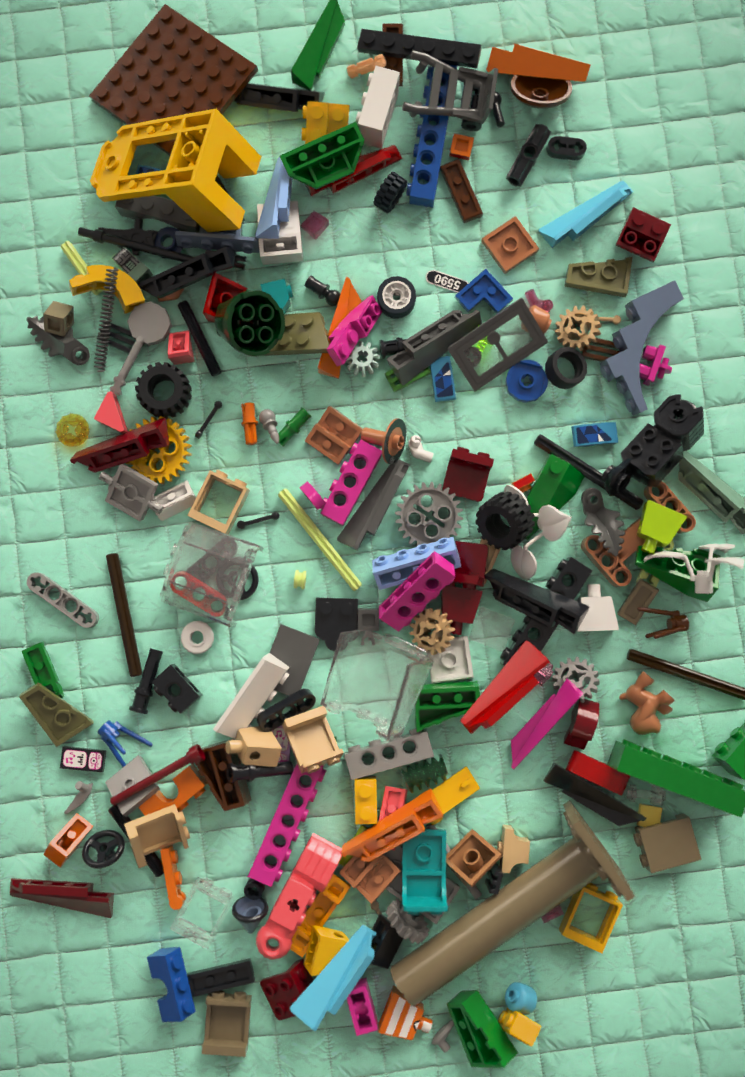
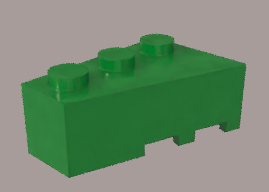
M477 681L413 685L416 731H422L424 728L434 724L437 725L447 719L465 714L480 696V687Z
M478 990L461 991L446 1004L471 1067L504 1068L518 1054V1051Z

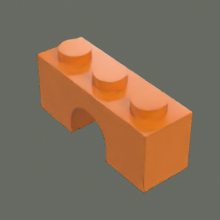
M191 764L172 779L178 787V796L176 798H166L159 790L138 808L146 816L175 804L178 812H180L189 805L187 800L192 796L196 799L206 791L204 787L208 783L200 775L195 765Z

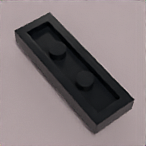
M251 958L187 973L192 997L255 982Z

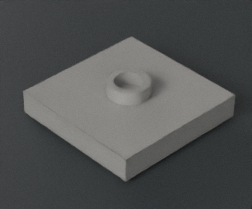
M138 755L105 783L114 797L152 774L143 758ZM154 783L117 804L122 815L127 817L159 791L160 788L157 783Z

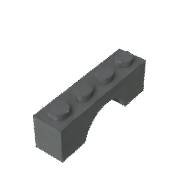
M153 195L116 201L115 207L123 217L155 219L165 222L179 231L199 233L200 225L173 200Z

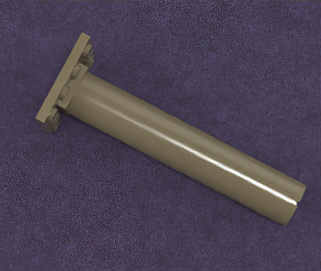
M570 800L563 804L565 808L563 814L571 828L572 839L501 888L497 895H491L391 966L392 978L400 993H404L403 997L410 1005H418L599 876L602 881L608 878L611 887L619 898L623 895L628 902L635 897L621 869Z

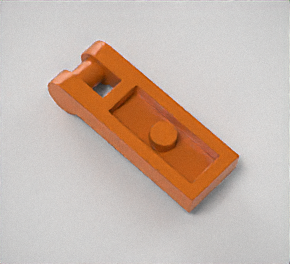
M173 845L162 848L160 853L169 904L173 910H179L186 901V894L180 888L182 875L180 871H177L178 853L177 850H174Z

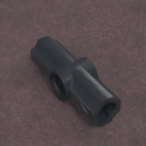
M536 124L506 176L510 184L520 187L523 185L551 135V131L547 126ZM530 153L533 157L528 158L524 154Z

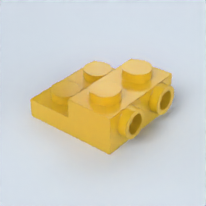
M307 101V106H303V119H306V128H302V141H305V144L347 126L349 124L350 105Z

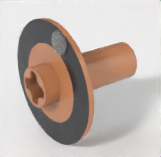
M396 418L391 421L385 432L365 427L361 432V440L382 446L384 461L387 464H394L400 458L405 446V423L402 419Z

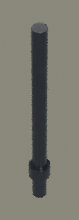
M80 227L78 230L79 236L91 238L94 242L98 243L106 242L180 262L194 258V256L109 235L105 231L98 229L94 231Z

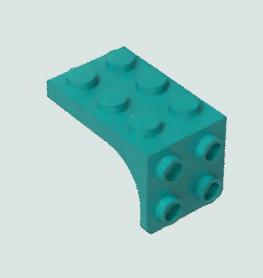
M425 829L421 834L402 843L403 911H407V914L419 915L421 912H429L431 915H442L443 912L448 911L446 898V830Z

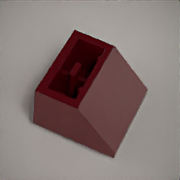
M633 207L620 231L616 246L654 262L671 224Z

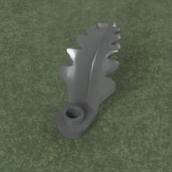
M38 316L26 318L28 322L27 327L29 329L33 328L30 332L31 335H37L35 341H43L41 349L50 348L48 353L50 357L63 355L76 365H83L89 360L90 353L88 348L73 338L72 327L65 336L44 331V317H41L40 320H38ZM81 351V356L76 358V352Z
M586 489L581 496L583 512L586 515L585 524L587 526H594L592 533L600 534L598 541H605L603 547L605 549L608 548V553H612L616 557L619 550L622 549V546H619V544L624 543V539L620 538V536L625 535V532L618 530L619 527L624 525V522L616 520L620 516L619 512L604 507L602 494L598 489ZM595 496L594 500L590 502L591 497Z

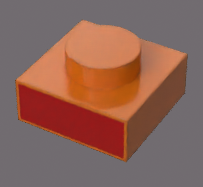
M454 133L449 156L469 160L474 138Z
M529 474L513 482L511 485L524 493L532 488L531 484L535 480L532 474Z

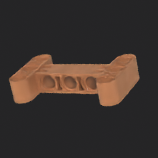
M661 481L657 486L660 491L658 497L653 495L652 487H645L644 496L647 500L665 507L666 503L669 502L673 505L674 511L687 516V527L685 529L680 527L677 533L693 530L696 524L694 516L664 482ZM640 518L624 530L625 535L620 536V538L624 539V543L619 544V546H622V549L619 550L616 557L612 553H608V548L605 549L603 547L605 541H598L600 537L598 535L588 536L581 542V549L609 583L615 587L626 586L631 582V572L623 562L637 550L638 546H642L645 542L644 539L637 536ZM590 539L594 540L597 544L594 551L588 547ZM604 555L610 558V565L608 567L602 564V557ZM618 571L624 575L622 583L616 580L615 576Z

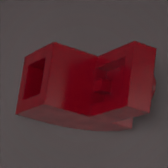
M580 699L577 700L572 710L571 724L564 736V744L582 750L585 749L588 741H592L599 718V703L584 699V703Z

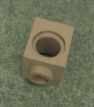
M53 301L43 313L44 331L65 336L74 324V306Z

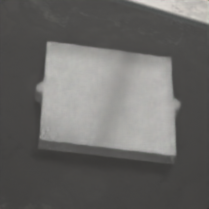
M481 606L476 620L473 621L474 625L468 639L503 652L508 638H511L510 633L515 619Z

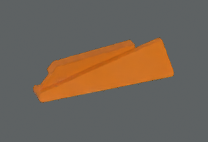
M514 44L512 52L492 47L486 71L490 72L497 68L498 73L585 82L591 65Z
M349 277L345 279L328 333L329 336L339 323L362 302ZM322 353L318 365L319 374L339 379L341 365L336 366L329 353Z
M432 789L425 791L377 822V824H374L343 844L342 856L360 857L361 861L370 862L424 832L425 827L423 824L443 817L442 810Z

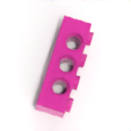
M360 440L358 444L354 443L349 452L352 455L348 462L344 461L339 471L342 473L339 480L335 479L329 489L332 493L328 499H323L326 504L320 508L322 516L341 526H344L382 457V450L363 440ZM356 460H364L366 466L363 469H357L354 466ZM348 477L354 478L356 480L355 486L351 488L344 485L345 479ZM339 495L346 498V502L342 506H337L334 503V499Z
M433 551L379 606V619L398 632L404 626H408L416 614L421 613L432 599L438 597L440 591L446 585H450L455 578L454 564Z

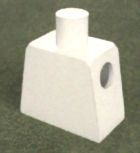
M587 584L588 597H579L577 601L588 605L589 610L577 632L619 630L612 597L601 596L600 584Z

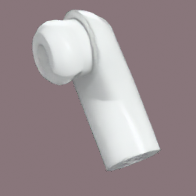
M412 436L408 442L412 456L431 463L434 453L423 449L419 436Z

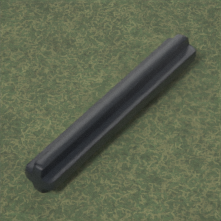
M184 300L178 303V308L211 376L219 375L221 369L188 301Z
M113 805L109 808L108 812L128 838L124 824L130 822L131 819L128 816H123L118 806ZM155 852L145 855L146 863L156 877L163 875V864Z

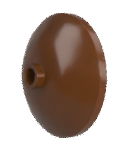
M514 75L510 84L511 92L520 102L540 109L557 107L566 102L572 93L570 80Z

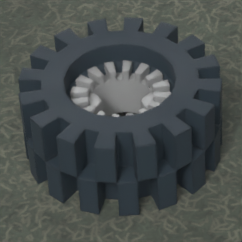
M391 172L377 191L373 201L374 205L387 214L390 213L402 197L408 181L395 172Z

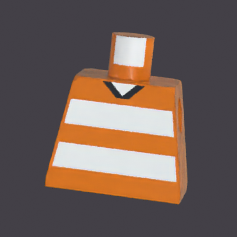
M393 985L378 1023V1033L408 1040L414 1039L417 1029L429 1033L433 1020L423 1016V1003L420 1002L416 1006L410 1005L403 997L404 993H400L397 986Z

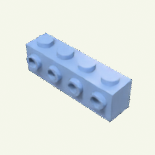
M454 537L441 538L433 543L420 544L415 548L403 549L395 554L382 555L372 560L373 575L379 590L402 584L433 551L454 564V569L461 567Z

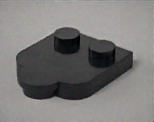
M316 598L315 633L318 638L325 640V644L330 650H341L345 646L346 641L352 640L356 636L358 599Z

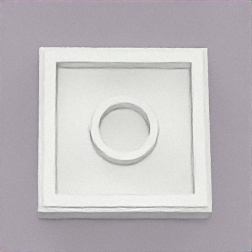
M468 636L455 637L454 640L449 641L451 646L445 648V651L442 653L438 652L435 655H431V652L427 653L432 684L474 678Z

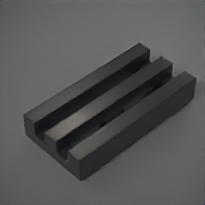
M110 323L111 326L109 327L132 337L130 330ZM109 331L110 334L108 336L132 346L134 345L135 341ZM109 340L107 343L126 353L131 351L130 348Z
M495 863L491 870L487 872L489 879H485V884L489 893L497 895L503 873L498 863Z

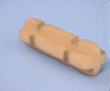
M383 54L375 56V59L369 58L358 62L356 66L352 64L347 67L348 75L350 78H355L359 74L363 75L374 71L375 66L385 67V57Z

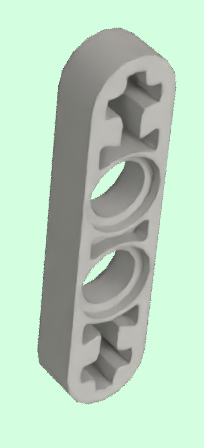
M32 573L28 576L27 586L30 590L80 626L91 628L97 625L99 621L98 613L43 573ZM41 577L40 582L47 587L44 589L42 586H34V578L39 579ZM53 588H57L60 592V596L56 600H52L49 596L50 590ZM70 600L75 601L77 604L74 612H69L66 608V604ZM80 612L86 615L92 614L91 619L93 621L85 623L86 618L84 616L78 615L76 617V615Z

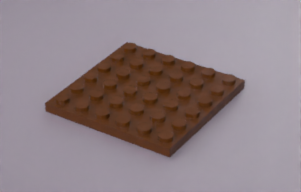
M164 4L89 97L93 102L126 125L217 109L223 115L259 70L257 65ZM175 140L152 144L170 156Z

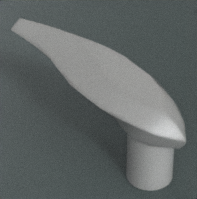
M81 781L76 783L75 788L80 792L65 810V814L84 803L91 793L93 783L87 785Z
M452 1019L436 1033L432 1040V1044L439 1045L443 1052H447L450 1049V1045L445 1039L454 1026Z

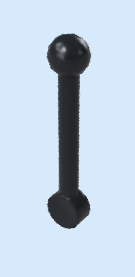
M220 401L214 403L213 410L200 430L196 432V438L199 439L202 436L203 431L216 411L222 407Z
M273 512L272 515L246 522L238 521L237 527L244 529L247 525L269 519L277 520L279 513Z

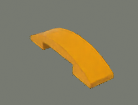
M335 874L332 875L324 891H319L312 905L306 910L305 918L302 924L298 926L292 938L290 950L300 957H304L307 952L313 925L323 927L351 885Z

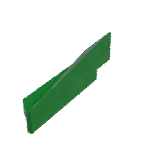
M329 0L291 69L292 83L310 91L312 90L315 77L321 76L345 26V19L338 0Z

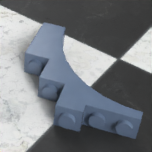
M675 280L625 305L626 315L632 321V324L612 334L613 343L620 353L599 363L601 374L608 382L616 379L617 389L623 394L626 400V408L633 416L648 409L640 384V359L647 336L657 320L669 308L684 299Z

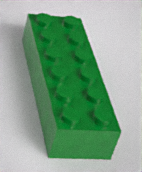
M623 739L622 743L615 741L607 764L610 767L742 818L745 809L744 785L707 770H702L686 762H683V765H681V761L664 754L661 758L662 754L649 748L643 747L640 750L641 746Z

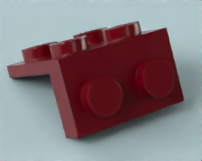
M457 447V449H453L451 452L442 491L448 487L449 495L455 493L457 497L480 502L484 496L494 459L490 458L489 454L483 452L473 454L469 453V449Z
M455 541L461 567L454 569L455 578L450 585L446 586L455 587L456 583L463 584V588L475 590L476 586L484 587L489 547L485 544Z
M300 959L286 972L264 978L260 981V986L278 1020L296 1016L291 1012L290 1007L314 979L304 966V959Z

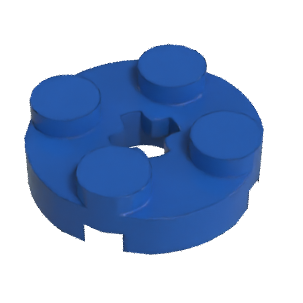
M522 360L513 365L506 376L507 392L520 402L536 401L543 395L548 385V378L542 366L533 360ZM526 376L532 381V384H528V386H524V383L521 382V379H525Z

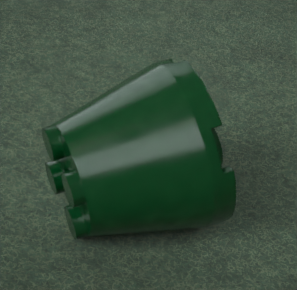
M257 290L242 292L218 305L215 314L217 334L236 351L244 355H266L270 353V350L283 337L285 330L283 310L271 297L272 295Z

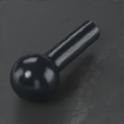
M495 91L492 111L497 127H503L505 122L500 109L502 98Z

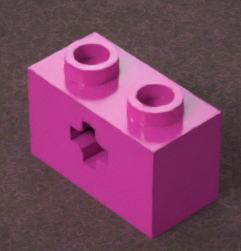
M367 978L359 979L347 997L356 1036L378 1030V1019Z

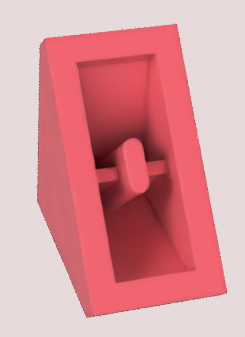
M189 330L169 333L168 358L174 365L194 362Z
M112 391L107 392L94 419L117 432L126 433L128 429L117 396Z

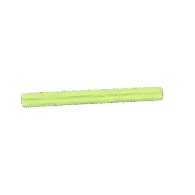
M286 488L280 491L278 494L279 498L353 591L360 588L362 583Z

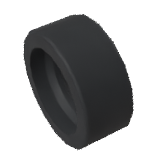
M563 347L548 357L545 363V372L547 378L554 386L560 389H569L579 384L585 378L587 363L578 350L571 347ZM560 357L566 358L573 365L575 370L573 379H568L560 373L557 366V360Z

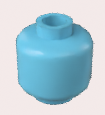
M514 982L506 990L505 1003L509 1010L517 1011L522 1015H529L536 1008L537 994L531 986Z

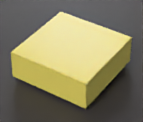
M639 803L638 813L644 815L646 820L638 821L636 825L647 827L660 823L662 807Z

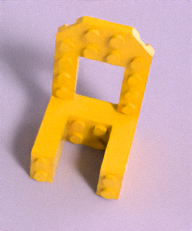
M217 109L125 125L117 131L118 136L112 142L108 140L102 145L90 183L96 189L97 196L103 202L166 194L207 232L240 229L245 210L215 182L217 172L224 179L256 175L261 156ZM175 140L166 170L128 176L137 146Z

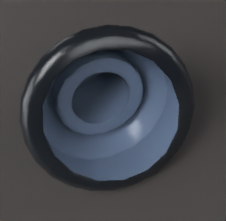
M243 896L232 906L233 916L248 933L255 931L268 912V904L262 897L258 900H251L247 896Z

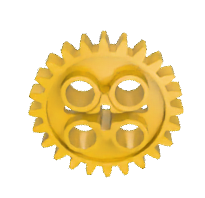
M151 416L150 422L146 419H143V424L146 425L148 423L156 421L157 419ZM170 418L166 420L169 445L158 448L160 450L159 454H157L156 448L149 449L150 453L148 456L126 463L133 465L132 469L157 483L158 480L160 484L165 483V478L167 481L172 482V475L179 478L178 470L185 472V468L182 466L183 463H190L185 459L186 456H192L191 453L187 452V449L191 448L192 445L185 443L190 437L187 435L182 436L186 430L183 428L178 429L180 424L177 422L173 423V420ZM136 423V427H137V428L142 426V425ZM175 443V451L169 453V446ZM159 460H162L163 466L160 470H157L156 464Z

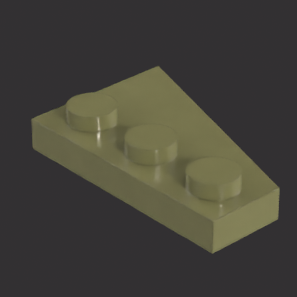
M626 257L624 260L617 261L609 259L606 262L599 263L591 261L569 264L565 287L626 297L633 257Z
M40 683L35 684L19 696L56 747L93 724L92 719Z

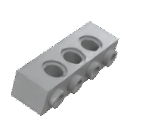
M415 728L409 730L410 734L404 736L401 733L389 736V740L381 742V739H376L368 742L369 746L361 748L360 745L349 747L348 752H345L344 756L351 780L434 757L427 730L417 732ZM407 741H412L415 744V748L411 752L403 749V745ZM386 747H391L395 751L394 755L390 758L385 757L382 753ZM365 753H371L374 756V760L371 763H365L362 760V756Z

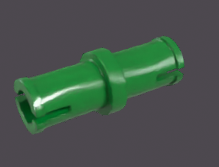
M301 407L290 421L287 420L285 422L286 426L278 433L279 443L283 447L295 433L298 434L300 432L299 429L312 417L304 408Z

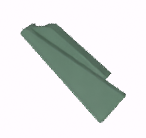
M683 451V458L679 461V480L725 523L730 519L740 533L744 534L745 498L689 452Z

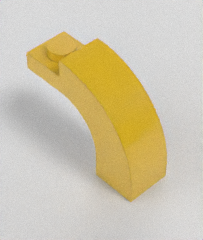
M107 265L87 266V275H77L69 280L70 291L73 296L96 289L111 291L104 288V286H109L104 282H111L105 280V278L112 277L105 274L110 273L106 269H114V267ZM118 269L119 271H116L118 275L115 276L118 279L114 280L117 284H113L116 286L114 288L116 292L113 294L120 301L126 314L132 312L135 306L145 303V298L134 279Z

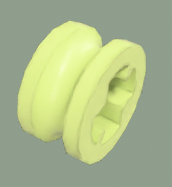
M299 570L295 571L294 588L301 587L305 589L307 571L302 573Z

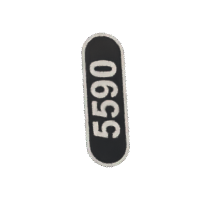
M430 270L426 274V280L430 284L457 293L468 284L463 279L436 270Z

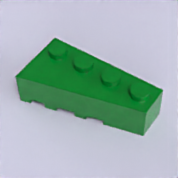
M744 723L741 727L735 728L730 733V738L726 742L720 743L715 748L716 752L712 755L729 774L745 780Z

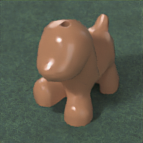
M644 671L639 675L635 684L631 685L626 693L619 696L620 700L626 699L638 706L635 713L631 716L630 725L633 731L640 735L659 733L661 723L656 716V712L659 711L663 715L670 713L673 709L669 705L675 701L665 690L658 695L646 691L644 688L651 685L654 680Z

